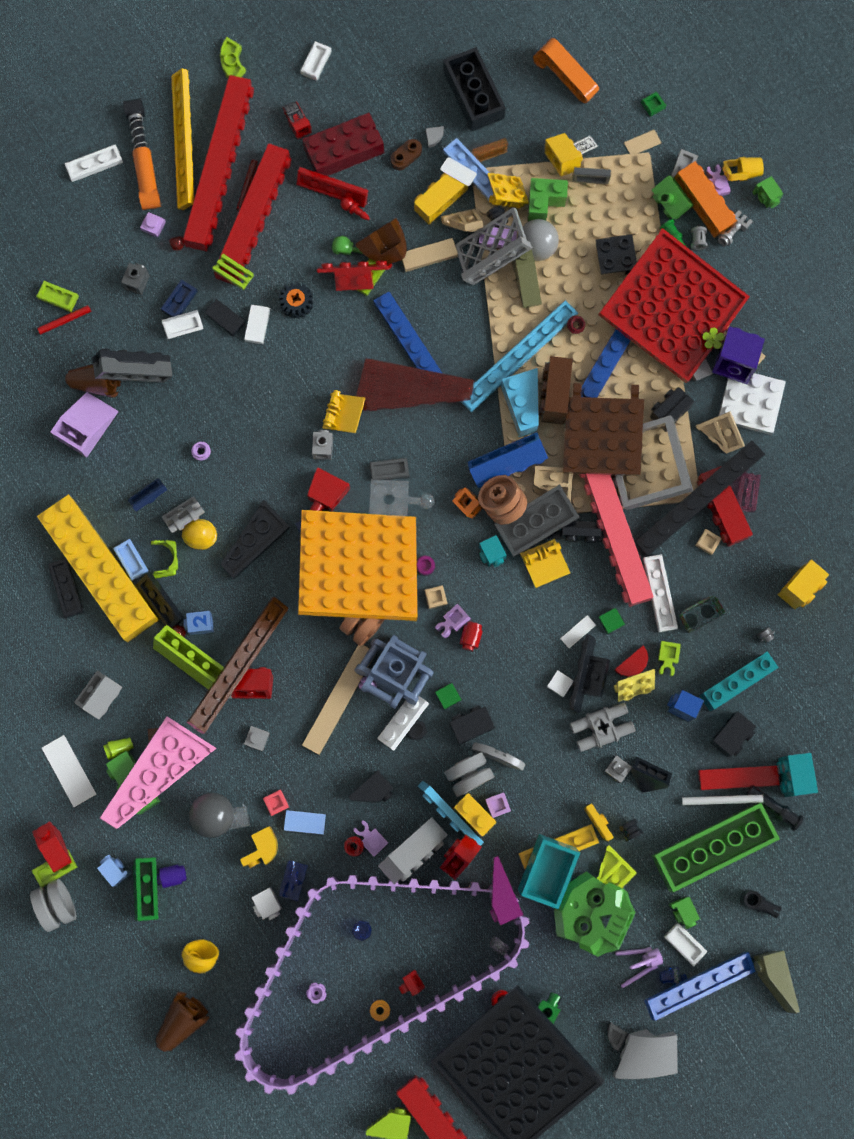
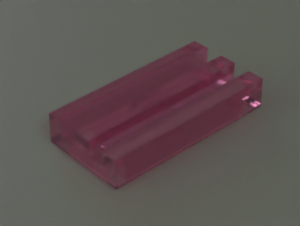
M745 472L740 477L737 501L741 510L748 512L756 511L761 475L747 474ZM745 478H748L745 505L741 506ZM755 480L752 505L749 507L752 482Z

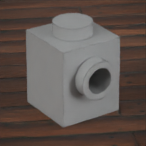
M328 430L313 432V459L332 460L333 434L329 433Z

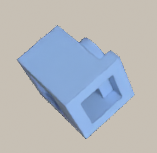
M110 855L104 857L100 861L101 865L97 868L112 887L119 885L131 874L130 870H123L125 866L118 858L114 859Z

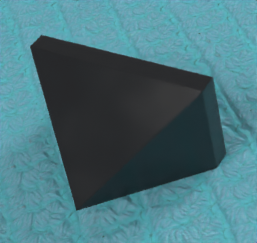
M639 757L635 758L631 770L641 793L665 789L670 784L672 773Z

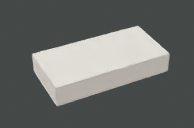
M314 42L300 71L301 75L317 81L332 52L331 48Z
M251 305L245 342L264 343L270 313L269 307Z
M198 310L162 320L167 339L203 329Z
M678 922L664 936L692 966H695L707 953Z

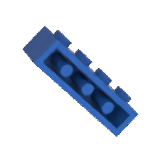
M538 432L467 463L477 487L480 488L495 476H510L515 472H522L529 466L543 463L548 459Z

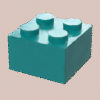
M812 753L778 758L776 766L782 779L780 790L782 794L784 793L785 797L818 793Z

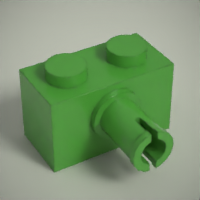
M668 175L652 189L654 200L658 204L661 203L665 208L663 211L669 219L680 218L694 206L673 176Z

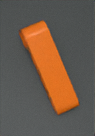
M551 38L533 56V61L539 68L544 69L548 66L582 103L586 104L599 91L596 82L556 39Z

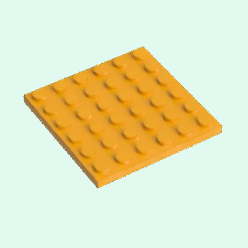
M302 510L298 615L417 621L416 517Z

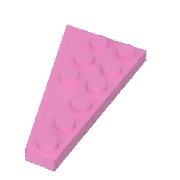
M166 717L99 819L118 829L216 748L171 718Z

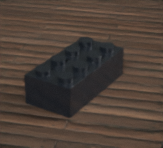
M477 47L443 60V72L471 131L505 118L506 107Z

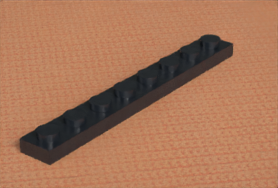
M750 441L635 542L648 556L651 555L763 458L765 453L753 441Z

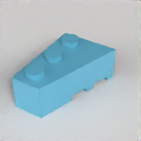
M538 368L504 378L501 381V389L519 437L537 432L539 426Z

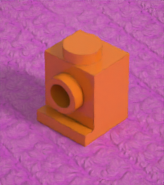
M466 487L460 489L452 500L467 517L472 519L483 509L479 504L478 497Z

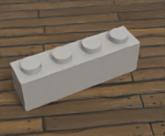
M431 817L382 861L378 867L393 884L397 883L400 879L404 882L412 874L411 869L415 872L423 864L422 859L426 861L434 854L431 851L432 849L436 852L444 845L442 840L447 834Z

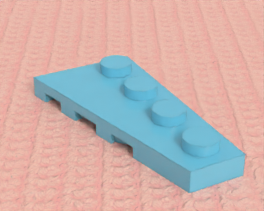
M422 781L417 786L424 793L422 796L429 804L433 802L438 807L436 811L443 818L447 816L451 820L449 824L457 833L461 831L464 835L474 839L480 846L484 843L430 785Z

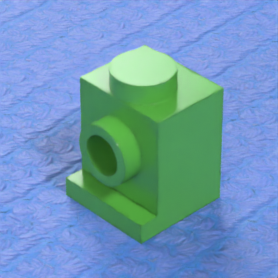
M772 176L756 184L752 192L754 195L758 194L759 201L766 208L776 207L783 196V192Z
M689 896L668 904L669 908L675 909V912H673L674 917L678 923L684 925L685 929L695 926V921L700 919Z

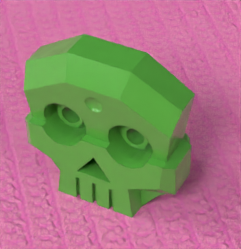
M586 871L569 882L559 910L554 909L557 936L579 943L581 949L597 957L619 950L636 913L630 902L628 892L612 883L604 884ZM597 896L601 897V901L599 903L595 902V898ZM610 918L606 926L603 919ZM583 924L588 925V929L586 931L582 930Z

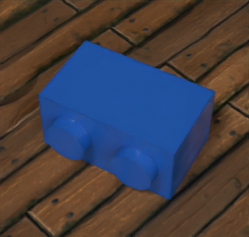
M681 690L671 695L667 706H669L667 712L689 722L697 717L704 700Z

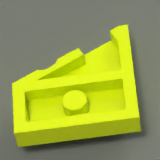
M608 845L597 879L604 884L612 883L623 888L637 872Z

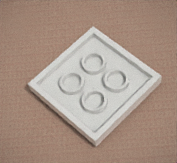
M756 373L753 374L747 385L728 378L719 415L731 411L738 427L772 435L786 381Z

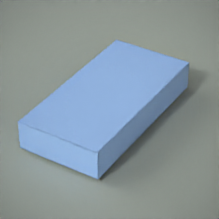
M130 539L113 548L132 581L149 572Z
M286 810L284 830L324 834L326 814Z

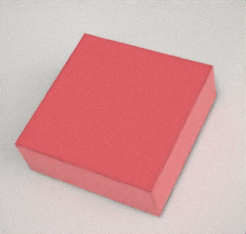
M281 789L263 798L271 816L290 808Z

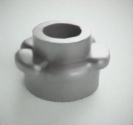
M770 627L765 628L756 635L759 639L758 642H764V644L774 639L773 634L775 631H772Z

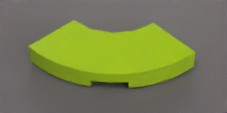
M228 37L225 38L220 51L222 69L227 78H229V75L242 77L246 72L245 67L239 61L242 47Z

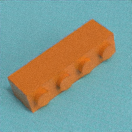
M696 161L675 175V180L694 204L693 209L714 238L735 224L737 220L734 212L729 210L724 198L717 193L713 182L708 180L703 168Z

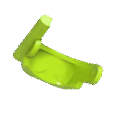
M171 540L151 541V545L166 546L173 555V563L168 569L154 571V577L157 579L176 575L178 570L176 542Z

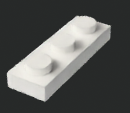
M418 696L419 700L416 705L405 701L377 738L393 751L429 704L420 696Z

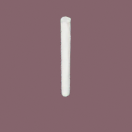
M763 795L682 797L683 805L763 803Z

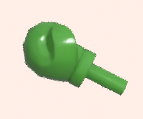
M345 236L334 238L332 251L335 254L351 255L352 251L363 254L358 248L353 247V242H350L349 238Z

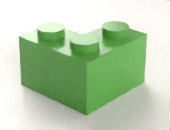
M531 178L528 222L534 219L546 220L548 206L565 207L568 180Z

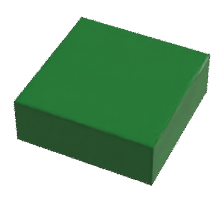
M657 91L641 100L642 106L650 117L666 108V104Z
M616 608L598 617L607 634L625 625Z
M453 683L435 692L444 710L461 701Z

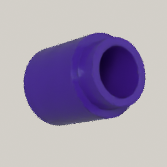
M179 864L159 868V873H157L158 885H162L163 888L180 885L183 881H187L184 865L179 866Z

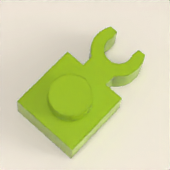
M666 641L660 642L658 661H662L663 665L659 668V675H663L664 668L670 670L669 676L672 677L674 675L675 669L672 664H678L681 644Z

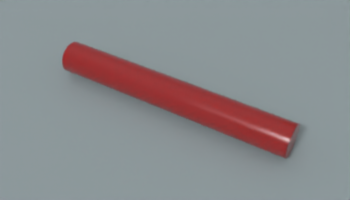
M87 305L37 329L40 335L90 313L91 309Z

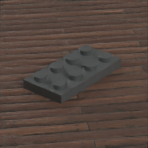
M559 484L528 503L523 515L510 524L501 525L495 523L494 525L513 557L580 517Z

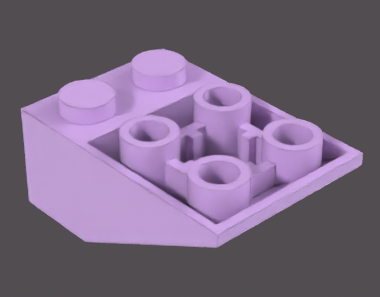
M86 392L60 417L50 433L57 440L87 458L118 411Z

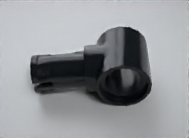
M746 890L740 895V902L745 908L758 912L762 911L776 919L778 918L779 913L774 910L781 912L782 907L767 901L757 891ZM750 894L755 897V902L752 905H749L747 902V897Z

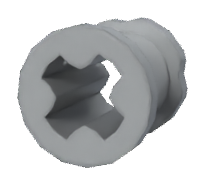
M699 226L691 229L693 239L691 248L693 250H703L708 247L705 238L707 228Z

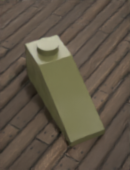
M531 249L512 261L523 309L542 305L536 266Z
M771 951L753 956L755 961L754 968L759 978L787 1013H799L800 1010L785 952Z

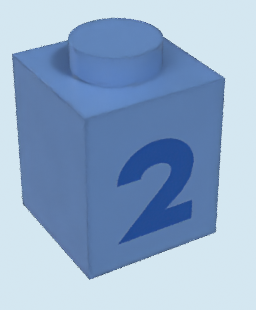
M210 611L186 613L187 619H184L185 631L188 630L190 635L214 633L212 613Z

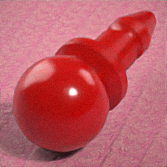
M346 196L341 199L340 205L344 211H349L350 214L355 213L364 220H370L368 214L358 207L359 204L354 202L353 198Z

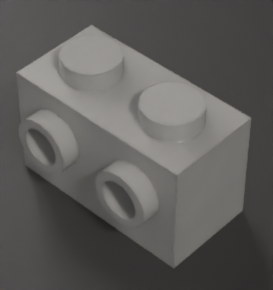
M97 670L74 703L100 720L102 715L107 712L112 701L117 698L122 687Z

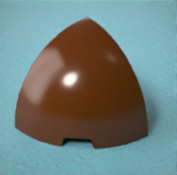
M397 218L355 244L365 256L374 261L386 260L387 263H395L403 260L407 252L405 236Z

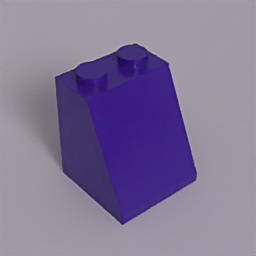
M729 326L724 335V340L722 341L712 373L747 385L757 369L765 339L757 334H750L742 331L740 328Z

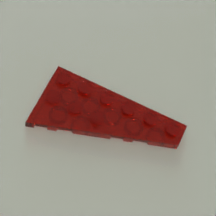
M366 358L356 396L366 398L362 411L404 408L421 404L430 405L439 402L471 400L475 381Z

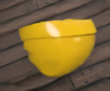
M193 520L186 524L182 530L184 542L189 547L197 550L210 548L217 539V531L214 525L207 520Z
M200 939L188 943L182 951V959L186 968L200 974L211 970L219 956V950L212 942Z

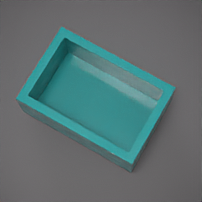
M539 834L517 889L520 895L559 910L580 855L578 849Z

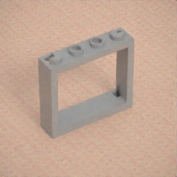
M671 415L643 423V432L666 425L682 485L629 500L623 476L615 475L613 477L614 486L619 488L620 495H618L621 506L626 510L693 491L675 421Z

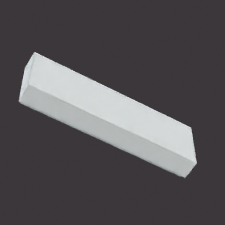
M115 144L65 163L71 181L74 182L121 164L123 161Z

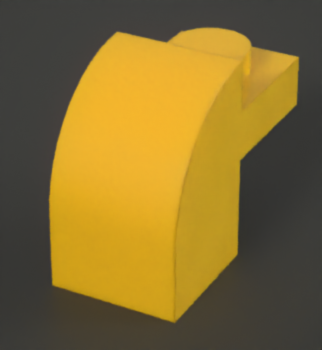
M270 826L251 835L258 850L240 859L243 867L249 866V868L260 864L259 859L261 858L264 864L267 865L275 858L278 851V842Z

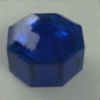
M361 920L354 924L352 932L355 939L364 941L370 938L372 928L369 922Z

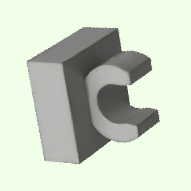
M616 755L604 772L619 783H622L632 766Z

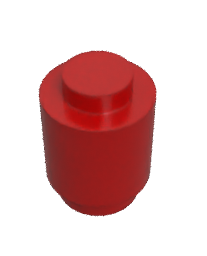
M467 622L459 643L462 645V649L471 652L474 649H478L483 633L481 630L482 625L475 622Z

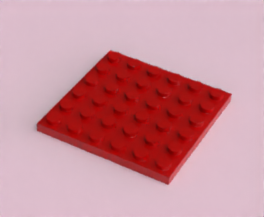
M662 228L598 315L683 382L687 383L712 350V348L707 349L705 347L706 341L702 338L705 332L709 333L711 328H716L718 333H724L750 296Z

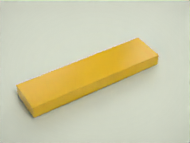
M592 824L555 838L557 841L576 847L578 851L599 843ZM533 848L518 853L524 870Z

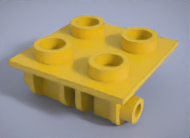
M487 173L493 195L489 197V202L492 205L501 206L502 204L504 207L507 205V207L521 208L525 204H529L520 177Z
M334 390L330 394L331 399L327 405L328 409H326L327 413L325 419H323L324 424L322 428L356 433L366 398L342 395L340 391Z
M555 539L520 553L535 588L570 574V570L560 551L561 546Z

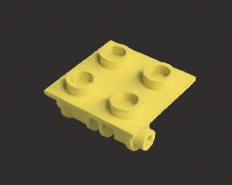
M655 669L617 681L613 687L615 692H618V702L622 700L627 701L634 696L648 694L654 690Z

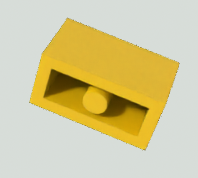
M566 133L545 139V154L561 177L573 173L574 167L581 168L582 154L575 148L572 139H569Z

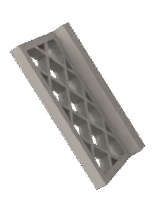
M514 207L455 245L463 269L462 279L471 285H475L532 249L531 243L526 239L517 209ZM513 215L512 225H506L508 218ZM498 225L499 229L496 236L491 235L493 227ZM504 227L510 229L506 239L501 238ZM514 231H518L520 237L511 241ZM485 235L482 244H476L479 236ZM489 237L495 238L491 248L486 247ZM499 240L505 241L503 248L496 250ZM470 244L466 255L463 253L462 247ZM475 246L480 248L477 257L472 256ZM484 250H489L488 257L482 260ZM470 259L475 260L473 267L468 269Z

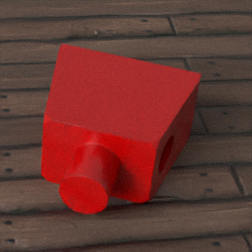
M317 467L307 495L308 500L313 502L310 510L322 511L325 508L332 512L350 490V484Z

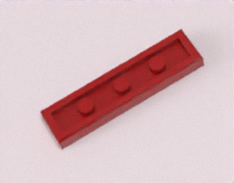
M302 167L299 168L296 185L340 200L348 196L353 198L354 202L359 204L358 206L365 208L369 190Z
M777 766L698 770L700 790L746 788L751 785L755 787L779 785Z

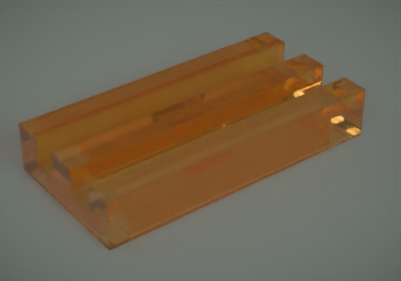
M504 138L473 149L472 154L481 162L507 153V139Z

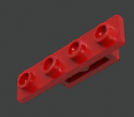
M386 260L376 261V264L361 261L357 262L358 265L342 262L339 263L340 266H333V263H323L321 267L317 268V273L335 272L336 291L373 289L372 270H389L392 268V263H387Z

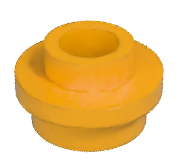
M384 1000L373 1002L370 1007L372 1018L376 1021L387 1019L390 1014L389 1004ZM382 1007L384 1013L381 1015L377 1014L376 1009Z

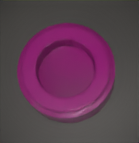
M429 556L420 557L417 560V572L423 576L433 573L435 569L434 560Z

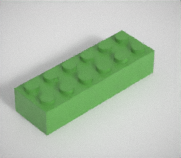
M756 803L651 856L669 892H675L780 840L762 803Z

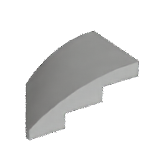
M647 1029L629 1033L625 1047L620 1054L621 1062L617 1071L614 1070L613 1076L618 1079H645L678 1073L677 1035L672 1031L654 1036Z

